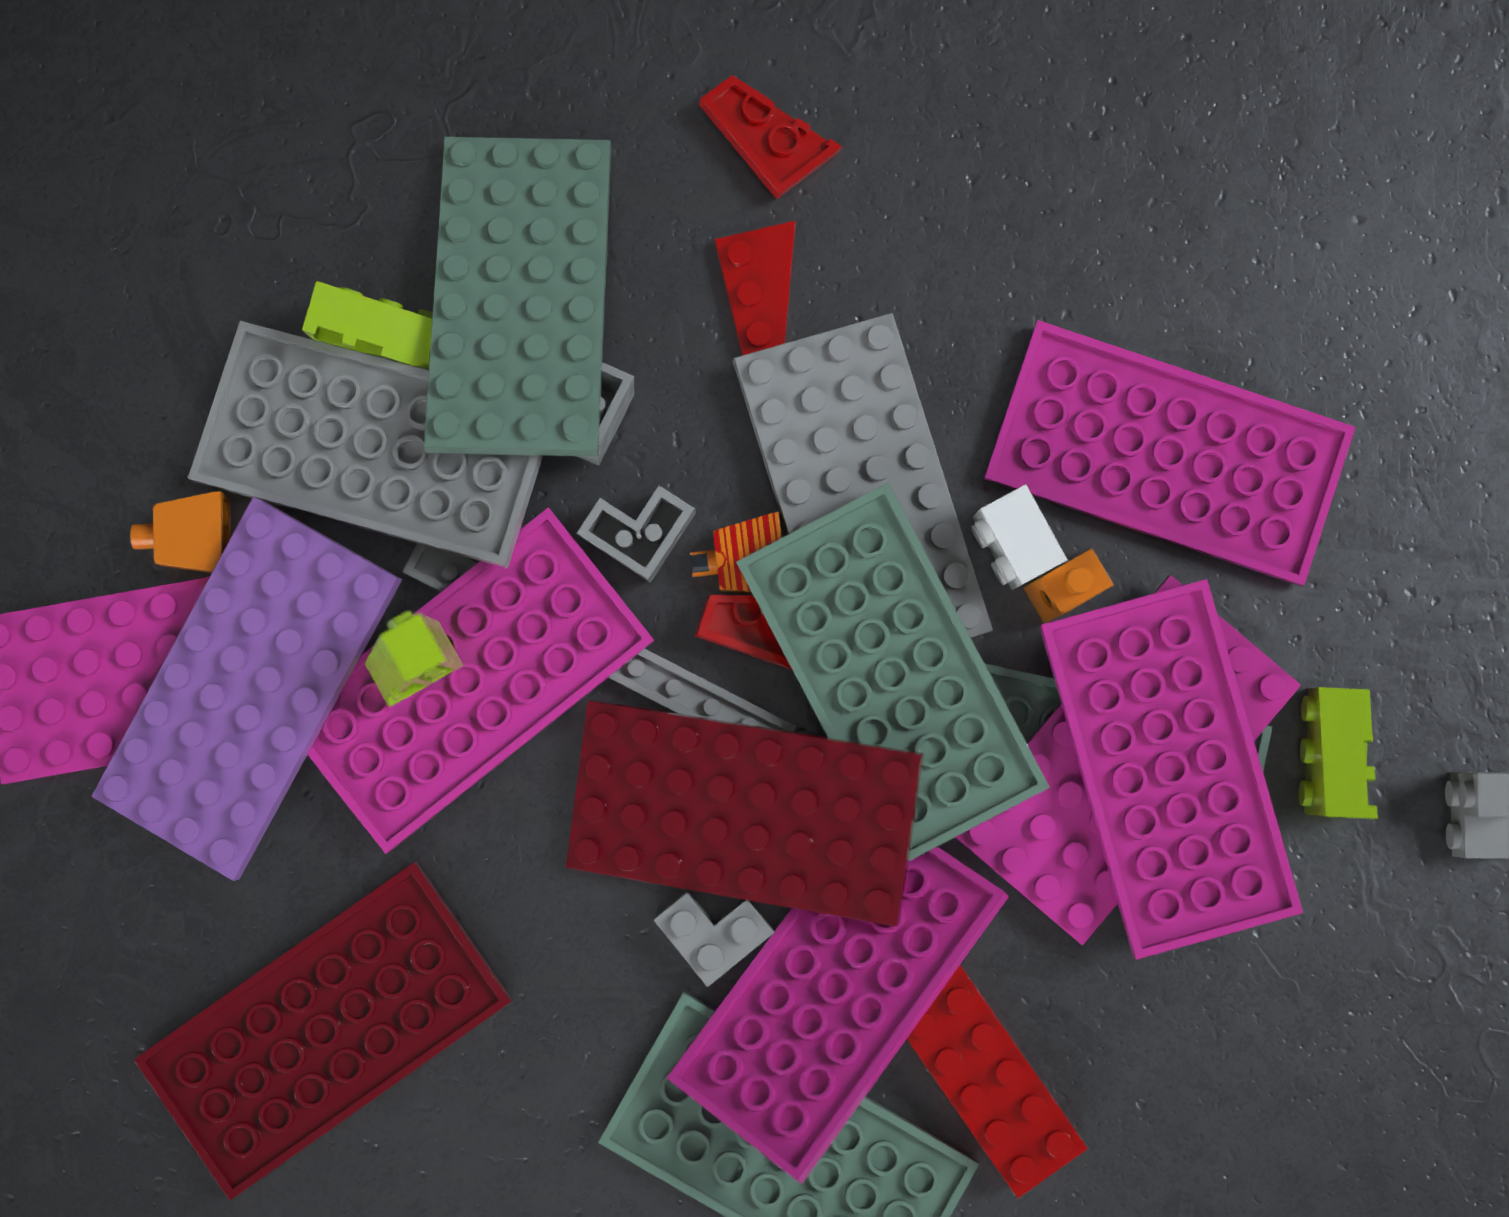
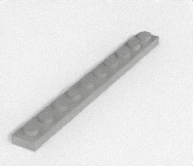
M417 544L403 573L442 592L477 563L461 555ZM646 649L609 677L678 714L794 732L796 728L795 725Z

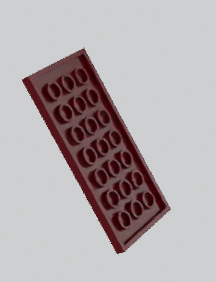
M590 700L587 702L566 868L897 927L900 924L924 753Z
M416 861L135 1058L134 1062L224 1194L231 1201L512 1001V998Z

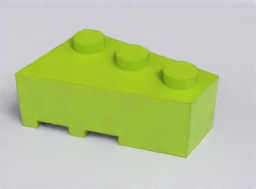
M316 281L302 330L312 340L429 370L433 312L419 309L418 314L402 309L403 305L388 299L379 298L377 301L365 297L362 293L352 289L337 288Z
M411 611L401 614L387 623L390 630L379 636L364 663L389 708L464 666L440 622L420 613L412 615Z
M1325 687L1308 688V696L1303 697L1301 704L1302 720L1307 721V738H1302L1300 744V760L1302 763H1306L1305 780H1301L1298 793L1299 803L1301 806H1304V814L1325 817L1378 819L1377 806L1368 805L1367 781L1374 782L1375 767L1367 766V743L1373 741L1370 690Z

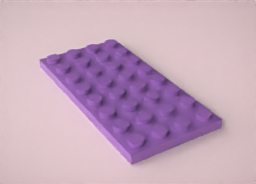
M253 497L91 797L232 881L240 880L402 579L263 500Z

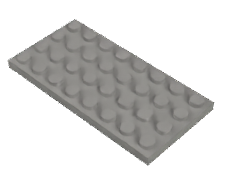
M893 313L734 358V368L786 534L789 535L874 489L889 483L970 638L993 631Z
M240 321L188 479L202 485L250 498H259L271 504L508 568L543 455L426 453L424 439L429 370Z

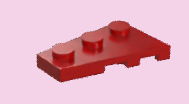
M731 75L701 97L699 106L776 199H779L840 153L843 146L832 139L827 141L812 131L809 124L800 118L795 120L775 107V102L734 75Z
M796 220L715 239L742 356L785 344Z
M707 596L694 635L695 637L793 671L754 596Z

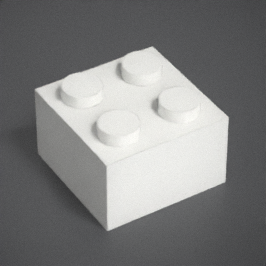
M1027 485L981 508L972 517L975 525L971 526V530L982 549L987 546L989 547L995 558L991 566L997 579L1002 585L1008 583L1012 590L1067 561Z

